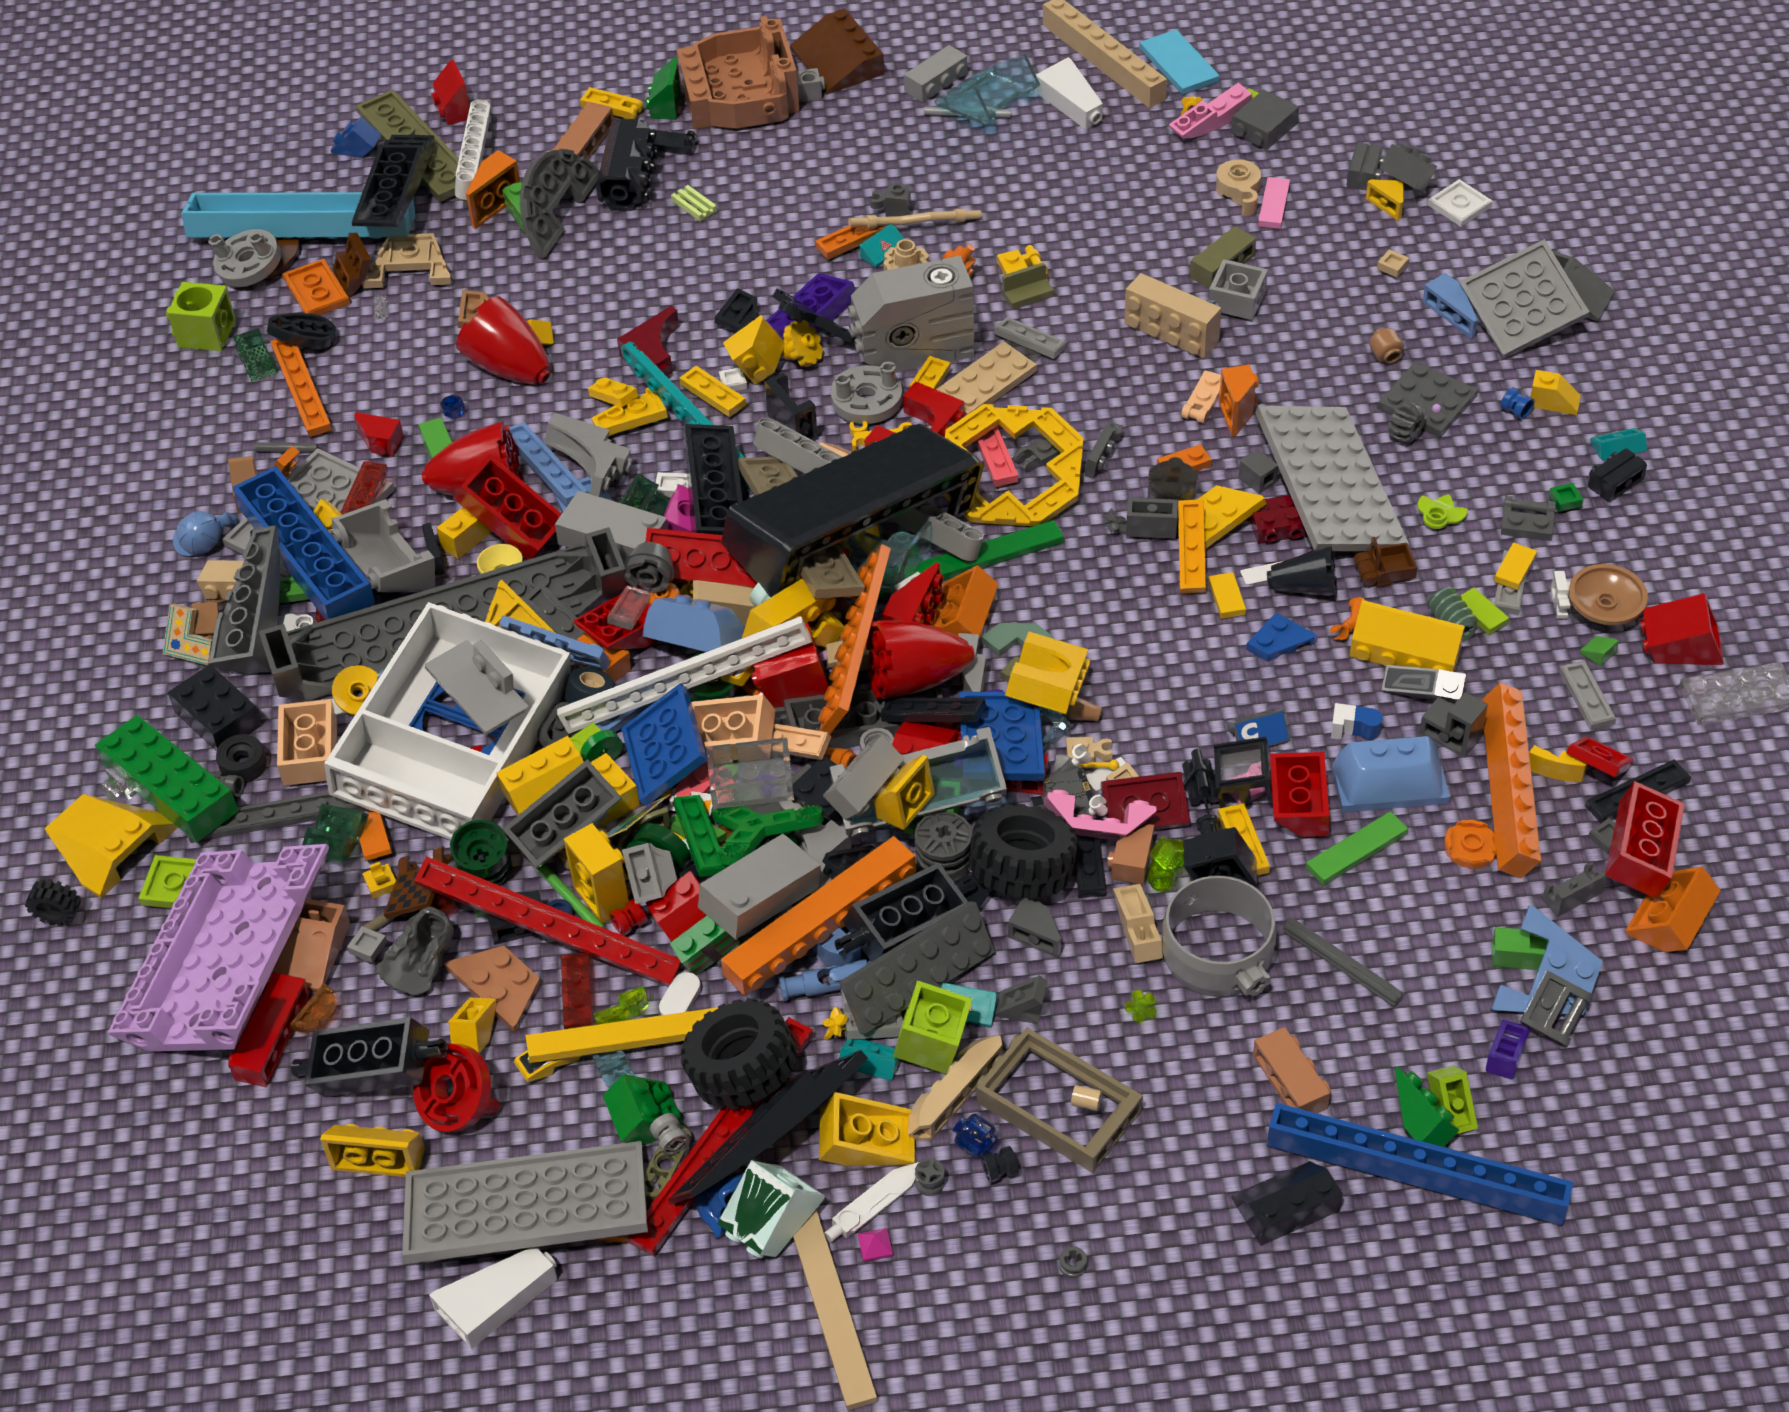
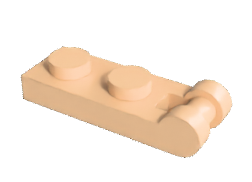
M1204 371L1187 404L1183 406L1182 418H1194L1199 423H1206L1219 399L1220 374Z

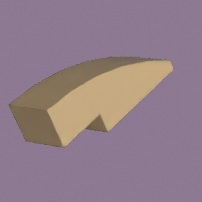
M1141 884L1114 888L1113 892L1120 920L1135 963L1163 958L1162 940L1154 923L1153 911Z

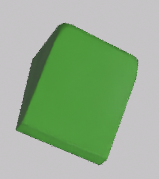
M1595 636L1580 650V653L1599 666H1602L1617 652L1619 640Z

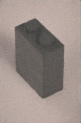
M1263 89L1232 116L1231 133L1268 150L1298 124L1299 106Z

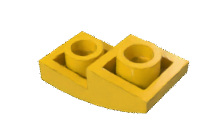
M1534 745L1529 752L1531 771L1556 780L1582 782L1588 764L1566 754L1567 751L1565 750L1558 757Z

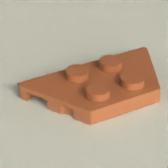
M505 946L444 963L446 970L476 998L496 999L495 1016L514 1033L518 1031L520 1027L519 1021L523 1013L528 1011L531 999L536 995L541 985L540 978Z

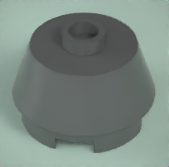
M644 542L639 544L624 562L626 569L625 579L635 588H638V585L651 588L650 592L652 593L661 592L667 588L668 583L674 578L671 553L666 547L658 543Z

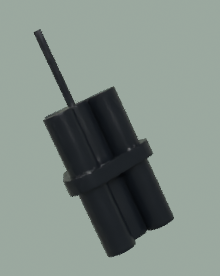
M1194 749L1191 752V762L1185 761L1182 764L1185 777L1183 781L1184 789L1188 791L1191 805H1198L1200 800L1204 801L1208 815L1210 813L1207 800L1210 803L1218 802L1214 789L1216 788L1215 774L1213 773L1211 761L1209 759L1203 760L1202 751Z

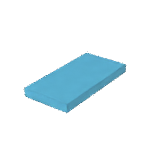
M1177 29L1139 42L1141 51L1182 95L1217 83L1220 80V75Z

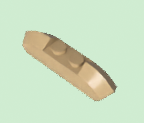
M1000 1034L981 1038L966 1046L957 1054L960 1060H955L951 1064L947 1075L942 1080H937L933 1084L930 1093L920 1095L909 1116V1136L921 1142L930 1141L939 1133L976 1091L975 1086L979 1078L991 1071L995 1059L1002 1054Z

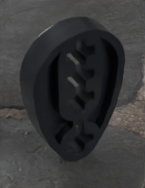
M288 313L270 317L268 319L267 333L292 345L310 349H325L334 343L336 327L329 319L320 315Z

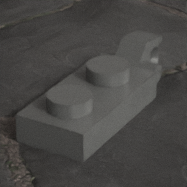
M1109 421L1106 428L1104 427L1087 459L1084 476L1094 479L1097 471L1103 470L1106 463L1105 456L1112 453L1115 441L1120 440L1123 425Z

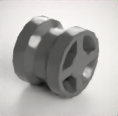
M927 1158L917 1164L915 1168V1185L917 1190L925 1196L938 1195L945 1186L942 1163L936 1159Z

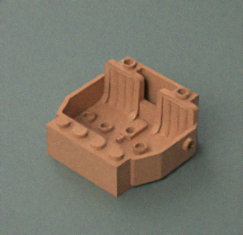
M761 16L760 27L715 33L693 43L692 47L687 46L677 49L680 80L693 129L711 126L737 129L783 121L789 117L788 114L799 112L797 71L780 18L767 20V16Z

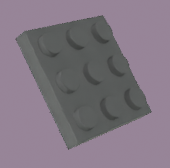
M1415 361L1378 402V409L1393 415V411L1397 409L1398 404L1405 400L1417 403L1426 409L1425 426L1422 427V430L1441 438L1477 397L1478 389ZM1434 404H1439L1441 406V411H1432V406Z

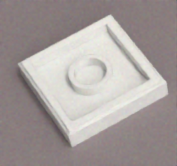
M1460 179L1428 199V206L1460 227L1491 208L1493 203L1491 199Z

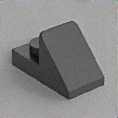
M1039 975L1000 991L995 1015L1000 1018L1033 1024L1038 1023L1045 998L1047 980Z

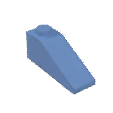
M1444 273L1425 284L1422 302L1469 338L1473 339L1476 334L1478 319L1467 295L1460 287V283Z

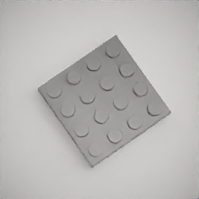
M1545 239L1459 281L1460 287L1467 295L1470 304L1503 359L1590 316L1589 310Z

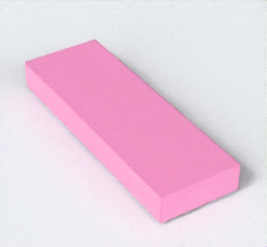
M1267 178L1258 227L1281 229L1290 179Z

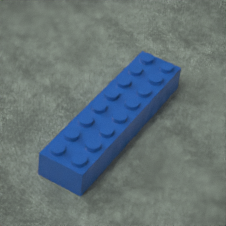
M277 466L232 487L238 508L254 529L274 525L278 527L280 562L325 620L365 609L375 604L370 582Z

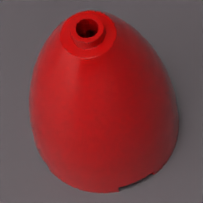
M500 296L492 297L476 308L478 314L472 318L469 325L464 323L458 334L456 349L472 363L498 377L523 384L537 385L545 383L550 377L549 361L542 343L526 319L508 301Z
M504 421L472 431L444 447L425 465V471L421 473L424 485H428L431 490L454 496L460 486L489 454L524 482L523 473L518 472L520 470L518 456L520 455L509 426H505Z
M878 620L871 622L866 641L870 668H867V674L871 690L876 698H897L932 689L960 674L974 660L973 646H970L965 639L942 628L904 620Z

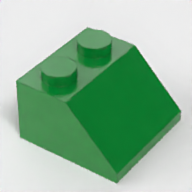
M678 58L671 59L654 74L653 83H649L650 97H646V110H650L651 119H677L682 93Z

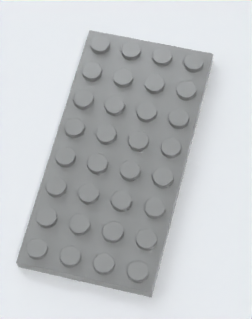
M1273 405L1257 407L1256 416L1314 550L1324 546H1332L1333 551H1367V548H1370L1372 537L1376 538L1379 547L1406 542L1409 545L1346 407Z
M642 1141L406 1172L402 1253L404 1264L648 1232Z

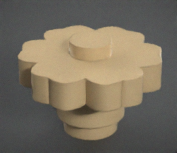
M900 240L896 247H891L884 254V271L929 262V254L924 248H917L912 240Z

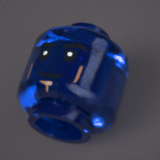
M976 1113L971 1114L967 1119L962 1116L952 1130L957 1134L954 1139L956 1147L973 1158L989 1152L998 1138L995 1135V1126Z

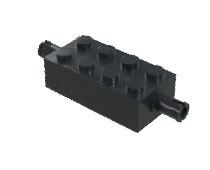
M938 862L852 904L843 920L850 934L836 939L835 948L837 951L843 948L844 950L840 951L839 954L846 956L848 953L861 947L872 962L968 903L964 895L975 891V881L972 880L967 883L966 881L972 877L965 875L963 878L953 882Z
M411 1017L315 1030L312 1035L309 1058L294 1059L292 1064H299V1066H291V1071L297 1078L306 1076L305 1085L323 1097L420 1085L423 1080L425 1060L446 1057L447 1052L440 1051H446L448 1047L444 1039L428 1041L429 1029Z

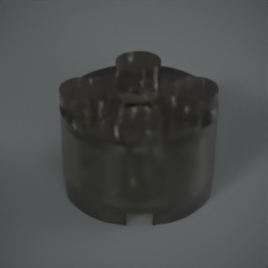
M1172 457L1168 461L1161 462L1149 470L1147 497L1149 499H1171L1178 501L1196 500L1198 475L1182 459Z

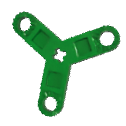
M723 801L722 804L720 802L717 805L715 804L712 807L713 820L734 831L725 841L726 844L718 849L720 862L724 865L734 864L752 853L765 836L774 834L786 835L794 830L821 824L824 821L822 808L818 805H812V807L807 805L808 808L804 806L795 811L792 808L761 815L745 806H739L734 801H727L726 803Z

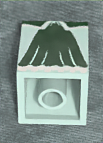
M751 1160L717 1224L726 1230L725 1235L738 1243H741V1241L748 1246L746 1250L752 1255L763 1258L764 1255L776 1257L822 1203L825 1196L782 1166Z

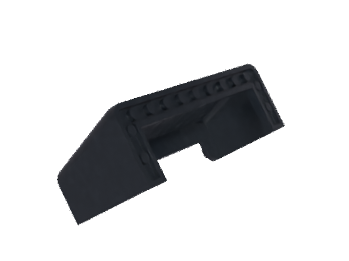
M913 424L907 429L898 433H892L889 437L872 442L860 450H854L842 458L834 459L824 466L814 468L806 474L796 476L790 481L776 485L761 494L753 495L750 499L733 504L727 510L721 544L751 577L762 586L766 593L773 597L800 580L805 558L948 492L951 495L948 514L958 518L971 512L984 469V463L977 456L923 424Z

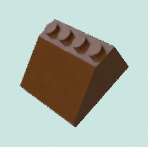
M846 9L837 10L825 15L790 44V49L806 69H818L819 77L823 76L825 89L823 90L827 95L884 75V54Z

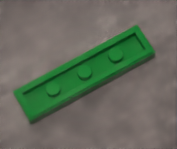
M701 796L674 797L673 806L699 876H714L727 868V865L720 862L718 855L720 846Z

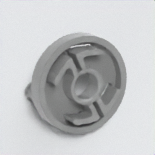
M262 229L240 232L225 242L220 234H215L208 241L216 253L213 266L217 275L223 283L232 287L249 286L263 280L274 271L281 258V248L277 240L270 232Z
M888 361L882 363L880 367L872 365L857 366L838 374L831 386V403L835 412L842 418L859 424H863V421H866L867 424L881 422L894 415L902 403V385L896 376L895 364ZM872 395V397L864 398L861 396Z

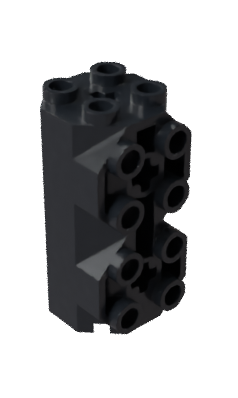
M619 119L609 129L596 190L598 200L601 203L605 201L608 204V208L612 211H631L636 203L649 202L648 188H652V175L648 174H655V160H658L659 151L658 146H654V142H656V129H650L646 121Z

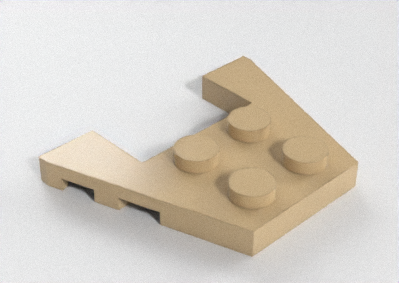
M434 233L408 234V237H387L377 253V260L375 263H371L369 273L362 282L363 288L383 287L386 271H424L431 269V285H448L452 281Z

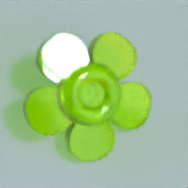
M1141 990L1132 991L1131 998L1133 1001L1125 1003V1010L1128 1013L1134 1012L1132 1015L1133 1021L1141 1023L1144 1021L1145 1016L1153 1018L1156 1014V1009L1149 1005L1155 1003V996L1152 993L1144 995Z

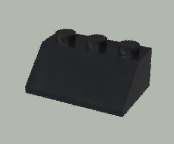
M1309 1161L1231 1195V1199L1258 1243L1262 1246L1339 1212L1343 1192L1328 1169Z

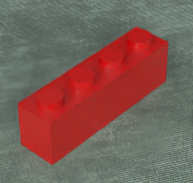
M274 972L270 981L266 983L262 991V998L259 1004L255 1005L251 1014V1020L240 1036V1043L236 1051H233L229 1057L228 1066L235 1081L267 1087L311 995L304 978Z

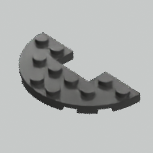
M552 150L539 155L529 165L522 181L520 192L522 222L530 247L539 259L547 256L564 231L563 226L552 212L564 193L568 190L577 203L582 202L598 179V168L586 157L574 154L573 150Z

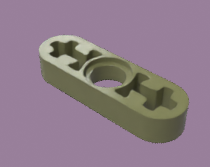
M680 1125L679 1128L685 1130L689 1137L687 1146L673 1155H665L658 1146L644 1173L646 1202L649 1204L653 1203L692 1147L691 1133L685 1126ZM664 1159H670L674 1162L673 1167L668 1170L660 1169L658 1164ZM657 1176L659 1178V1190L654 1189L653 1192H649L648 1187L653 1188L657 1182Z

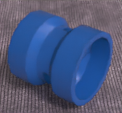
M1512 387L1503 396L1500 407L1507 412H1514L1515 417L1523 420L1532 411L1535 400L1528 395H1521L1520 390Z

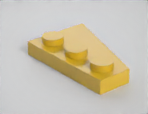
M646 388L645 394L635 398L625 406L619 407L614 405L592 417L593 425L609 429L608 436H612L618 432L658 422L661 419L668 418L667 410L657 393Z

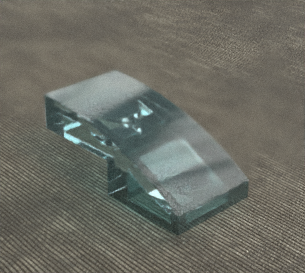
M622 1050L590 1054L607 1089L622 1074L635 1076Z

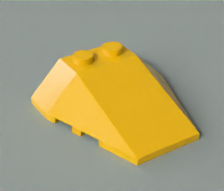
M82 794L44 829L66 860L70 869L77 876L80 884L102 898L121 881L116 867L147 838L160 845L178 827L157 811Z

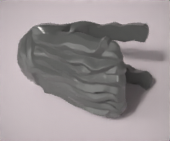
M427 907L408 920L405 924L404 932L398 936L396 941L385 952L382 962L376 965L377 974H379L381 980H384L386 985H389L393 990H399L409 995H421L430 989L432 980L439 971L445 950H449L452 946L454 928L446 913L434 907Z

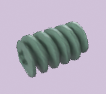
M1446 587L1435 592L1429 597L1426 605L1437 619L1465 626L1462 642L1469 640L1476 631L1475 626L1478 623V618L1472 615V610L1467 608V604L1465 601H1462V597L1456 594L1457 591L1454 587Z

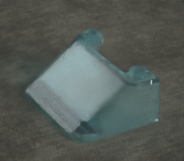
M1023 54L978 71L937 98L934 102L941 108L974 122H983L984 125H987L996 120L995 112L1018 96H1022L1025 99L1033 95V90L1039 87L1040 83L1027 55Z

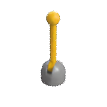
M1055 754V772L1071 757ZM1117 760L1089 762L1087 764L1080 763L1079 766H1083V768H1110L1111 770H1117L1119 762Z

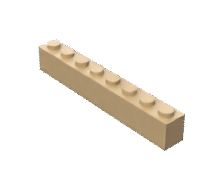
M1051 0L1043 4V26L1140 102L1151 108L1166 100L1167 79L1065 0Z

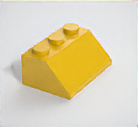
M566 736L496 772L502 793L518 816L584 761L570 738Z
M355 1124L333 1125L321 1135L320 1139L330 1168L335 1171L406 1177L407 1171L420 1169L425 1150L421 1133L410 1129L399 1131L388 1130L384 1127H359Z

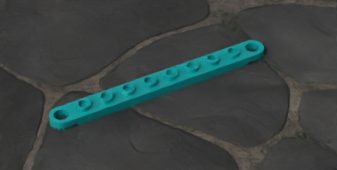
M628 342L621 346V353L628 365L634 370L636 376L642 378L652 392L657 393L663 404L669 406L680 421L683 420L686 424L713 425L642 351L639 352L634 343ZM736 448L737 460L739 458H745ZM739 470L740 480L751 491L750 487L748 486L746 480L744 479L743 475Z

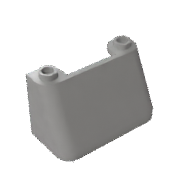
M386 499L332 518L333 529L330 530V534L367 578L372 589L374 588L378 592L418 593L435 588V559L429 551L419 554L414 552L399 534L398 522L396 520L391 521L389 511L392 510V506Z

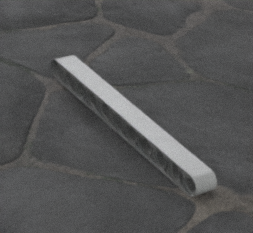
M761 418L758 421L753 444L805 474L814 468L830 463L834 459L842 458L839 454L773 419ZM928 502L889 519L961 559L974 561L978 558L984 538L983 533Z

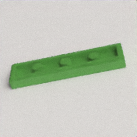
M1390 811L1307 861L1306 869L1324 886L1406 836L1408 828Z

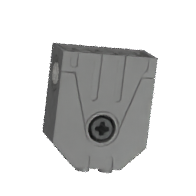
M961 256L872 273L851 295L852 305L848 306L850 320H853V323L849 324L850 334L852 338H856L855 347L857 353H861L864 362L869 365L880 367L884 362H893L896 366L895 373L921 368L929 356L948 362L955 361V359L961 360L974 357L973 285Z

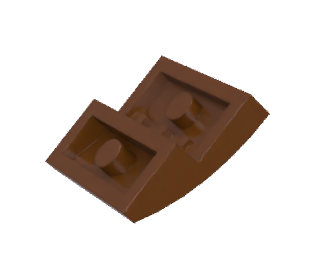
M348 233L346 249L342 252H336L333 271L348 297H352L361 286L371 263V258L358 233Z

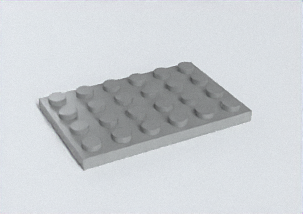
M318 448L286 478L312 511H314L320 499L328 500L342 515L385 500L394 491L393 483ZM246 517L223 538L224 546L242 555L254 530V527ZM280 562V573L287 577H291L289 572Z

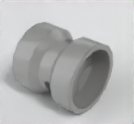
M667 1113L658 1117L650 1126V1132L655 1139L660 1141L659 1147L665 1155H673L680 1152L689 1142L687 1133L679 1128L680 1122L673 1113Z

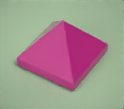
M887 1228L858 1233L863 1262L893 1256Z

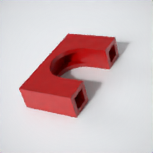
M917 381L903 395L904 413L927 422L932 426L931 430L945 437L947 428L966 416L965 401ZM877 425L864 439L865 447L872 442L889 437L895 432Z

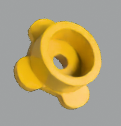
M1194 96L1184 97L1181 101L1183 105L1181 115L1189 111L1190 106H1196L1203 99Z

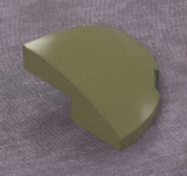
M667 807L643 816L622 833L617 844V849L621 854L622 850L630 842H633L634 836L642 825L652 823L665 828L670 827Z

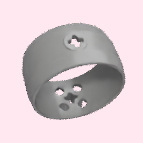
M1208 876L1189 882L1174 894L1163 918L1162 951L1168 969L1181 984L1200 994L1221 997L1243 992L1245 996L1251 995L1254 997L1262 993L1263 989L1270 984L1271 977L1268 975L1267 970L1274 956L1277 934L1272 907L1257 888L1237 878ZM1207 911H1223L1236 914L1251 922L1263 935L1265 943L1255 953L1243 959L1217 962L1200 958L1187 951L1178 943L1172 931L1180 922L1194 914Z

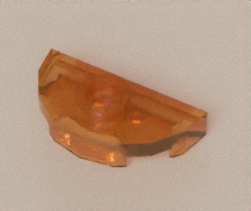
M325 983L320 986L290 1023L291 1030L301 1033L313 1032L324 1027L332 1020L336 1012L337 1002L330 987Z

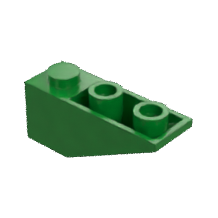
M1397 1067L1395 1075L1404 1128L1415 1140L1444 1147L1459 1131V1128L1452 1122L1454 1115L1443 1105H1437L1439 1098L1428 1088L1423 1089L1421 1085L1424 1081L1413 1071L1406 1073Z

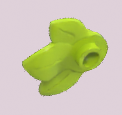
M1449 494L1439 497L1434 501L1426 496H1421L1417 503L1418 510L1423 514L1424 524L1432 529H1441L1447 524L1459 523L1465 519L1468 512L1467 508H1454L1453 500Z

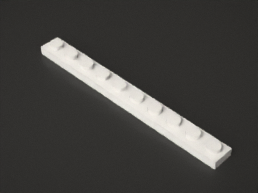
M798 617L558 708L557 715L567 733L570 734L587 727L592 722L596 724L657 701L679 683L689 689L811 643V635L802 617Z

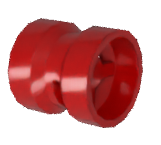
M634 899L626 902L625 907L622 909L616 908L609 913L613 926L623 936L630 933L633 927L642 926L648 921L643 908L639 903L635 904Z

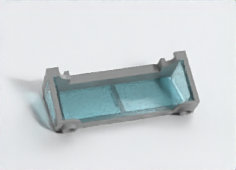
M990 727L976 730L977 735L972 736L971 740H969L967 735L963 736V740L902 755L904 760L898 766L899 769L905 763L921 755L928 756L935 794L915 818L986 800V803H994L1000 801L1002 796L1006 795L1007 788ZM843 764L830 767L832 784L846 769ZM886 780L883 786L885 787L889 781ZM873 798L867 802L870 805L869 808L859 817L856 815L847 819L842 817L846 835L852 834L853 837H859L868 834L870 829L889 825V823L877 818Z

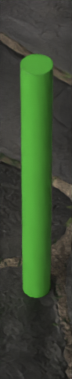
M545 863L536 869L556 892L571 904L572 908L583 920L606 929L598 918Z

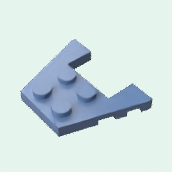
M1529 905L1520 930L1545 939L1548 943L1529 995L1500 985L1491 1007L1493 1011L1524 1013L1547 970L1592 993L1603 961L1537 908ZM1568 994L1558 1015L1568 1014L1576 998L1574 995ZM1586 1003L1580 1016L1584 1015L1588 1003Z

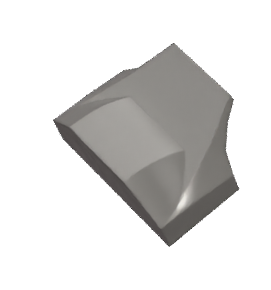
M651 843L622 850L635 904L664 897L666 890L677 881L670 851L656 848Z

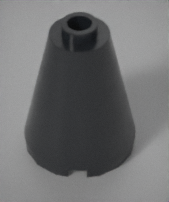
M1324 546L1271 565V571H1267L1268 586H1273L1274 591L1322 596L1337 595V577L1335 576V560L1332 546Z

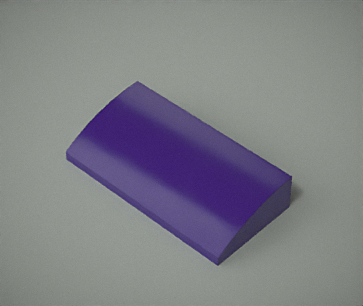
M818 273L793 297L832 321L851 303V295L856 290L852 281ZM778 309L766 321L784 340L785 327L795 320L791 319L786 312ZM808 322L809 327L813 326L816 329L817 333H819L818 329L820 327Z

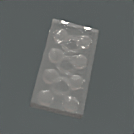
M1781 662L1683 678L1679 683V687L1697 725L1789 710V677Z

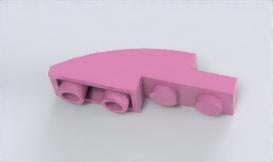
M1237 83L1207 104L1201 101L1170 123L1169 127L1183 139L1208 134L1230 123L1236 111L1253 99L1252 93Z

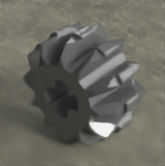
M1407 400L1398 404L1397 409L1393 411V415L1390 418L1391 421L1388 425L1389 435L1398 441L1406 443L1416 440L1417 435L1421 433L1422 427L1425 426L1426 409L1417 403Z

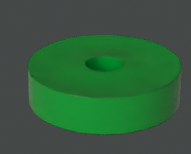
M613 730L599 731L586 740L581 748L580 755L583 761L588 759L589 762H592L607 753L614 760L621 752L622 740Z

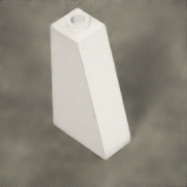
M1069 57L1035 75V92L1085 130L1102 121L1103 103Z
M531 1247L432 1292L429 1296L434 1310L473 1349L556 1282L555 1267L557 1265L549 1253L544 1252L542 1254L536 1247Z

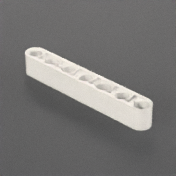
M474 100L470 104L455 179V196L463 200H467L466 191L482 162L490 116V104L485 100Z

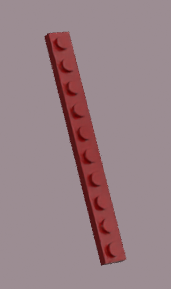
M427 856L414 879L416 885L668 987L676 977L682 964L677 957Z
M788 1017L785 1023L795 1040L798 1057L812 1038L813 1029ZM758 1100L749 1107L739 1106V1109H728L727 1106L725 1109L721 1108L647 1209L648 1232L629 1234L627 1237L628 1243L652 1256L656 1254L696 1196L671 1204L668 1199L764 1101Z

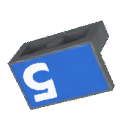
M1273 708L1226 721L1227 729L1229 732L1235 733L1236 741L1265 736L1269 746L1290 741L1284 710Z

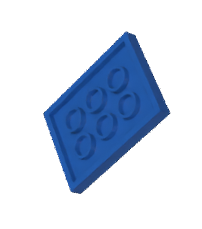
M681 683L621 727L634 781L637 785L639 800L646 806L707 761L688 689Z
M959 692V698H984L987 705L978 722H960L961 740H963V736L967 735L969 740H971L972 736L977 735L976 730L990 727L1004 780H1044L1045 770L1040 707L1005 696L1006 692ZM986 752L962 757L963 780H995Z

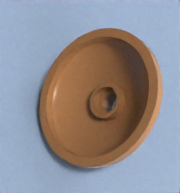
M1595 564L1581 569L1573 576L1569 586V599L1573 607L1585 618L1604 625H1621L1637 619L1643 613L1648 601L1647 589L1642 580L1631 571L1611 564Z

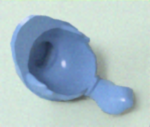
M203 511L192 512L178 524L173 537V546L182 556L204 554L215 548V545L221 538L222 528L238 525V518L236 515L226 511L220 516H214Z

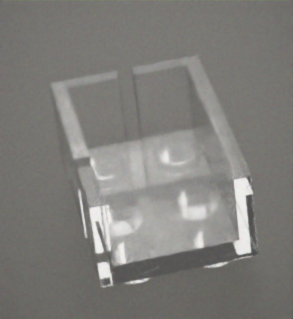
M787 738L736 743L738 763H733L731 744L706 746L713 809L794 800Z

